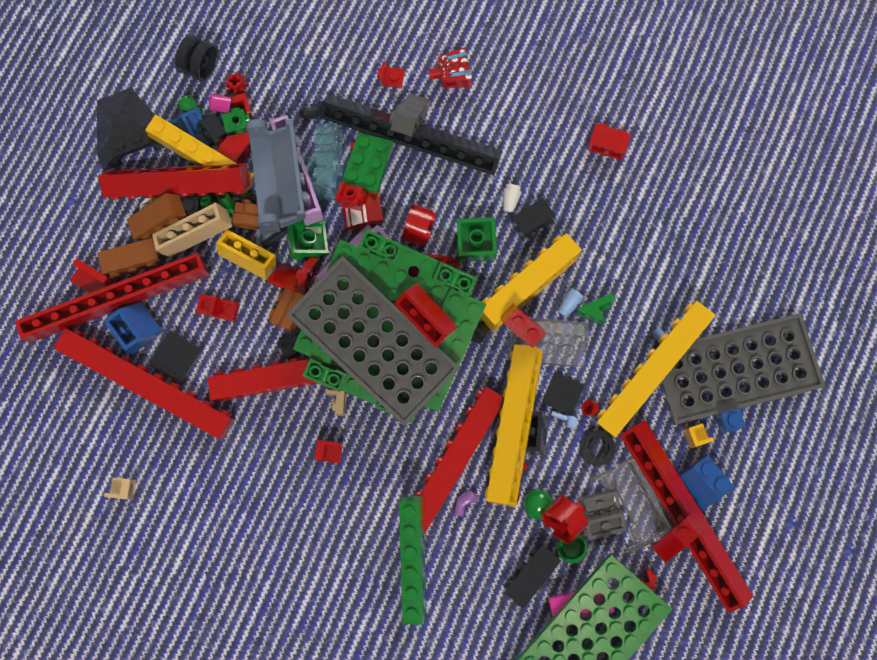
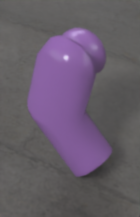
M467 491L460 495L456 501L454 515L463 517L465 506L477 502V494Z

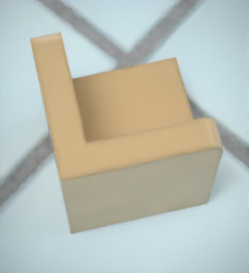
M112 478L110 493H104V497L133 500L137 480Z

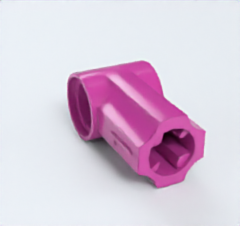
M211 93L209 97V110L229 113L231 98Z

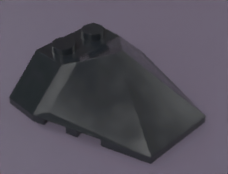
M131 87L97 100V155L103 171L120 166L119 158L152 146L155 151L166 148L148 137L145 129L155 114Z

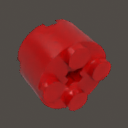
M411 204L400 240L419 246L427 245L431 233L428 227L432 228L437 213L433 212L434 210Z
M563 494L557 497L541 515L544 525L547 528L550 526L554 530L552 534L564 543H572L589 524L584 515V507L578 502L574 504Z

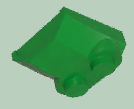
M301 220L287 226L288 251L292 259L301 261L306 257L330 254L327 244L326 221H319L306 226L305 222Z

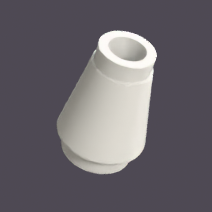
M506 184L503 192V211L514 213L522 193L520 186Z

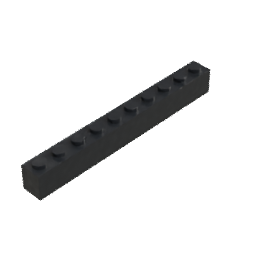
M331 94L322 101L321 119L375 137L391 140L396 144L493 176L498 169L503 153L502 150L423 124L419 126L413 136H408L390 130L392 123L389 122L391 116L389 113Z

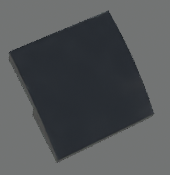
M171 330L158 347L149 366L179 384H183L191 368L197 364L203 349Z

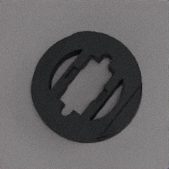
M591 431L580 442V455L586 463L592 466H603L614 457V440L606 432ZM602 437L604 442L600 457H596L594 460L593 455H590L596 439ZM592 438V441H591V443H590V446H589V449H588V452H587V451H586L587 442ZM608 445L609 452L607 456L603 459L604 453Z

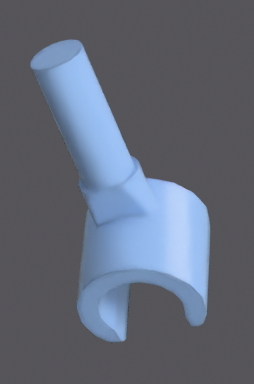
M552 411V416L567 421L566 427L576 429L577 419L574 416H566Z

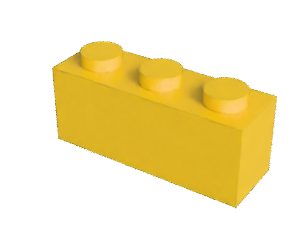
M228 229L216 242L219 256L264 280H267L276 268L275 254Z

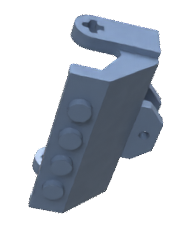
M254 119L246 122L250 138L259 216L257 221L261 234L280 232V228L305 219L303 203H307L306 191H302L301 184H305L304 173L299 172V166H302L301 154H297L296 147H300L299 135H295L293 119L285 120L286 126L272 131L267 130L264 120Z

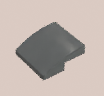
M616 489L577 498L578 503L584 507V515L589 521L588 526L585 528L588 540L627 531L624 513L621 510Z

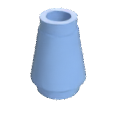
M571 288L570 291L566 292L558 312L568 317L583 302L584 296Z

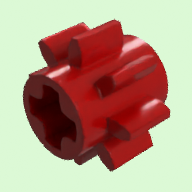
M237 72L231 76L228 75V82H224V84L228 88L229 94L239 95L245 93V88L249 87V85L245 81L244 75L239 76Z

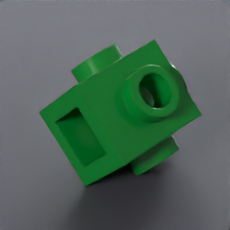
M233 108L229 110V113L221 114L225 131L228 135L246 133V122L251 120L249 113L247 114L240 108Z

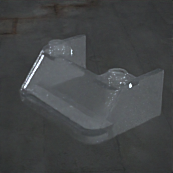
M633 457L590 478L591 482L600 479L604 487L609 490L615 488L618 492V496L633 523L629 527L628 535L634 544L626 549L627 553L655 543L675 527Z

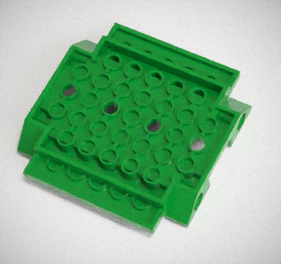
M366 229L359 247L340 239L327 271L343 256L392 304L406 290L417 283L458 326L438 347L459 366L486 307V303L469 296L477 278ZM417 266L420 270L417 277L409 276V267ZM340 279L337 286L340 290L344 291L348 289L349 282L346 279ZM328 293L324 296L323 301L326 305H332L335 302V297L333 294ZM355 293L352 296L353 303L356 305L362 304L364 296L361 293ZM345 307L340 308L338 311V316L341 319H347L350 315L349 309ZM370 307L367 310V316L371 319L376 318L379 314L376 307ZM313 308L310 310L309 316L313 320H318L321 312L319 309ZM357 321L353 324L354 332L362 333L365 326L362 322ZM384 321L381 325L382 330L386 333L393 330V323L391 321ZM327 322L324 330L328 334H333L336 326L332 322ZM300 331L293 350L312 357L307 364L303 377L339 392L342 390L375 404L377 409L389 413L305 332ZM375 335L370 336L367 340L368 345L376 347V342L379 338ZM399 335L396 338V343L399 346H405L408 343L407 336ZM342 336L339 339L341 347L347 348L350 346L351 341L347 336ZM387 349L383 351L382 357L386 361H391L394 358V353L392 350ZM420 349L412 350V359L419 360L422 358L423 354ZM357 350L354 352L353 357L356 361L361 362L365 359V353L362 350ZM431 362L426 365L425 370L428 374H434L437 371V366ZM404 363L397 366V372L401 375H405L409 370L408 365ZM372 364L369 366L368 372L373 376L378 375L380 367ZM455 374L424 405L425 407L439 412ZM416 377L412 380L411 384L414 388L419 389L423 385V380ZM386 378L383 381L385 389H392L395 385L394 380L391 378ZM406 392L399 393L398 401L400 403L408 402L409 394ZM416 415L409 421L410 423H413Z

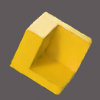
M703 423L683 430L689 448L714 441L713 437L708 438Z

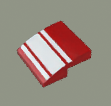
M366 192L367 202L363 205L361 211L342 208L345 230L363 229L364 225L383 223L379 192L378 194Z

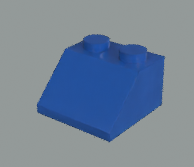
M708 455L699 458L679 475L701 511L720 500L734 488V485Z

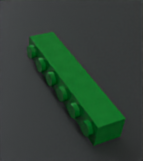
M403 496L399 501L402 624L423 625L427 617L423 496Z

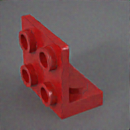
M311 256L308 261L304 262L301 269L281 263L268 278V283L276 287L290 289L295 293L304 294L315 279L319 257Z

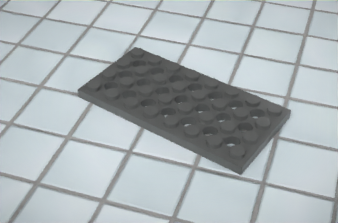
M343 256L286 314L403 426L418 413L460 368L438 346L435 348L413 323ZM340 279L348 280L349 287L347 290L342 291L338 288L337 283ZM328 293L333 294L335 297V302L332 305H326L323 301L324 296ZM355 293H361L364 296L362 304L356 305L353 303L352 296ZM345 307L349 309L350 315L347 319H341L338 316L340 308ZM370 307H376L379 311L378 316L374 319L367 316V310ZM317 308L320 310L321 316L318 320L310 318L309 312L311 309ZM360 321L364 324L365 329L362 333L354 332L353 324ZM384 321H391L393 323V330L386 333L382 330L381 325ZM327 322L335 324L336 330L333 334L325 332L324 326ZM372 335L379 338V344L376 347L368 345L367 340ZM399 335L407 336L408 343L405 346H399L396 343V338ZM342 336H347L350 339L349 347L343 348L339 345V339ZM390 349L393 351L394 358L391 361L383 359L382 353L384 350ZM420 349L423 354L422 358L419 360L412 359V350ZM357 350H362L365 353V359L361 362L356 361L353 357L354 352ZM401 363L409 367L405 375L397 372V366ZM428 363L436 364L437 371L434 374L426 372L425 367ZM376 364L380 367L378 375L373 376L368 372L370 365ZM416 377L423 380V385L419 389L414 388L411 384L412 380ZM386 378L394 380L395 385L392 389L384 388L383 381ZM399 393H408V402L400 403L397 399Z
M801 313L698 338L679 360L681 368L675 369L673 367L661 382L674 425L826 387ZM784 332H789L792 335L790 342L783 338ZM766 336L773 339L774 343L772 346H768L765 343ZM747 341H752L755 344L754 351L747 349ZM729 345L737 349L736 355L728 353ZM710 350H715L718 353L717 360L710 358ZM790 350L797 352V360L790 358ZM693 354L700 358V363L697 365L693 364L690 360ZM774 354L779 357L778 365L771 362V355ZM753 359L760 361V369H755L752 366ZM734 364L742 366L743 371L741 374H737L734 371ZM716 368L723 370L724 377L722 379L715 376ZM797 368L804 372L802 379L795 375ZM697 373L705 375L706 380L704 383H699L696 380ZM778 373H782L785 376L784 383L777 381L776 376ZM682 377L687 381L685 388H681L677 384L678 378ZM759 378H764L767 381L765 388L758 385ZM741 382H744L748 385V391L746 393L742 392L739 389V384ZM722 387L729 389L730 395L728 397L721 395L720 390ZM704 391L710 393V402H705L702 399ZM685 396H689L692 399L691 407L684 405L683 398Z

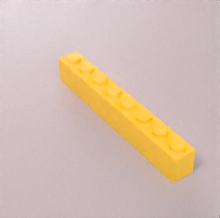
M698 301L693 305L691 303L688 304L683 311L685 313L681 320L677 318L671 325L673 330L670 334L665 333L658 341L660 346L656 350L654 348L651 349L646 356L647 362L644 365L640 363L634 370L636 375L633 379L630 380L628 378L621 386L624 390L619 395L615 393L610 399V407L607 410L603 408L596 418L599 419L597 424L614 438L617 437L716 316Z
M514 344V349L510 355L511 366L507 372V388L504 390V404L500 410L501 421L496 432L497 443L493 449L494 459L489 470L490 481L485 492L486 501L493 504L516 507L543 356V351L537 346L532 348L529 345Z

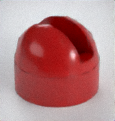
M586 400L582 405V412L585 415L594 416L599 412V405L595 401Z

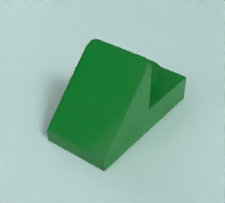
M613 293L578 308L575 313L579 317L603 325L605 319L600 309L602 312L613 307L612 304L616 299Z

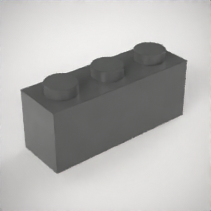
M409 94L405 99L403 98L401 104L397 105L396 111L391 113L389 122L392 125L390 130L413 136L427 117L430 100L414 94Z

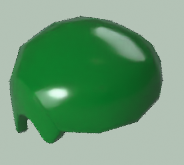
M536 488L529 490L524 495L523 508L530 518L540 521L542 520L541 515L554 501L548 492Z
M580 535L572 543H564L561 540L557 543V553L566 563L577 564L587 555L588 546L586 540Z

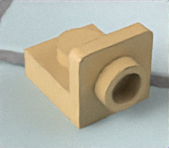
M333 389L325 390L327 396L336 397L332 403V410L335 411V414L337 416H345L347 393L342 390L339 392Z

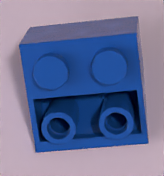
M142 302L118 309L103 321L123 349L132 355L164 332Z

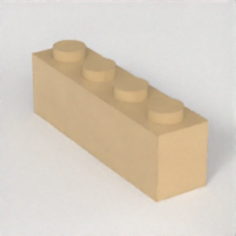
M214 203L152 234L156 251L172 257L233 226L229 211Z

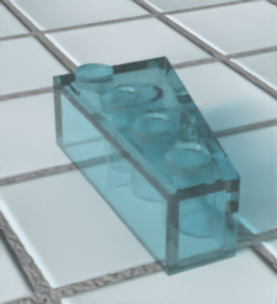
M338 123L315 124V149L317 151L314 152V160L317 168H314L313 171L315 177L313 189L318 201L323 199L336 200L335 197L341 184L340 176H343V165H340V159L343 158V148L340 147V141H343V131L339 130Z

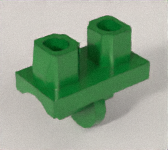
M228 193L218 195V201H212L210 196L201 198L200 205L202 209L217 203L227 209L230 216L231 213H234L235 202L237 201L235 197L230 198Z

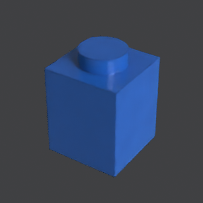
M740 408L715 415L720 434L746 428Z

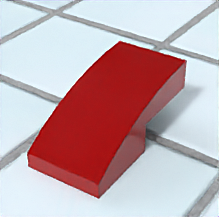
M200 294L195 312L235 322L240 304Z

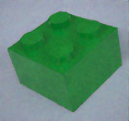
M495 217L457 219L458 262L496 260Z

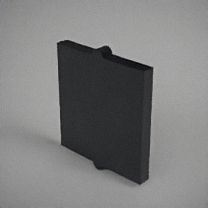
M555 372L542 403L555 408V411L559 410L572 415L585 384L573 380L571 376L566 377Z

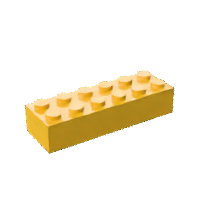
M567 233L563 237L560 235L552 241L553 245L547 249L545 247L537 254L536 260L528 261L523 266L522 272L519 274L517 272L508 279V284L505 286L503 284L494 291V296L490 299L486 297L482 301L486 303V307L480 319L492 332H495L503 325L500 317L512 303L521 309L578 260L582 249Z

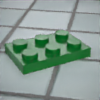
M358 132L342 182H345L347 185L363 187L366 192L378 194L394 147V141Z

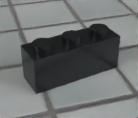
M542 544L539 547L535 545L528 554L531 557L526 563L522 561L516 569L518 573L515 577H509L503 585L505 588L503 592L522 609H524L561 562L558 557Z

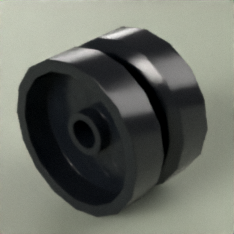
M192 34L186 35L176 52L175 68L177 72L186 76L191 75L192 78L201 82L208 80L217 63V45L207 40L202 41L200 37Z

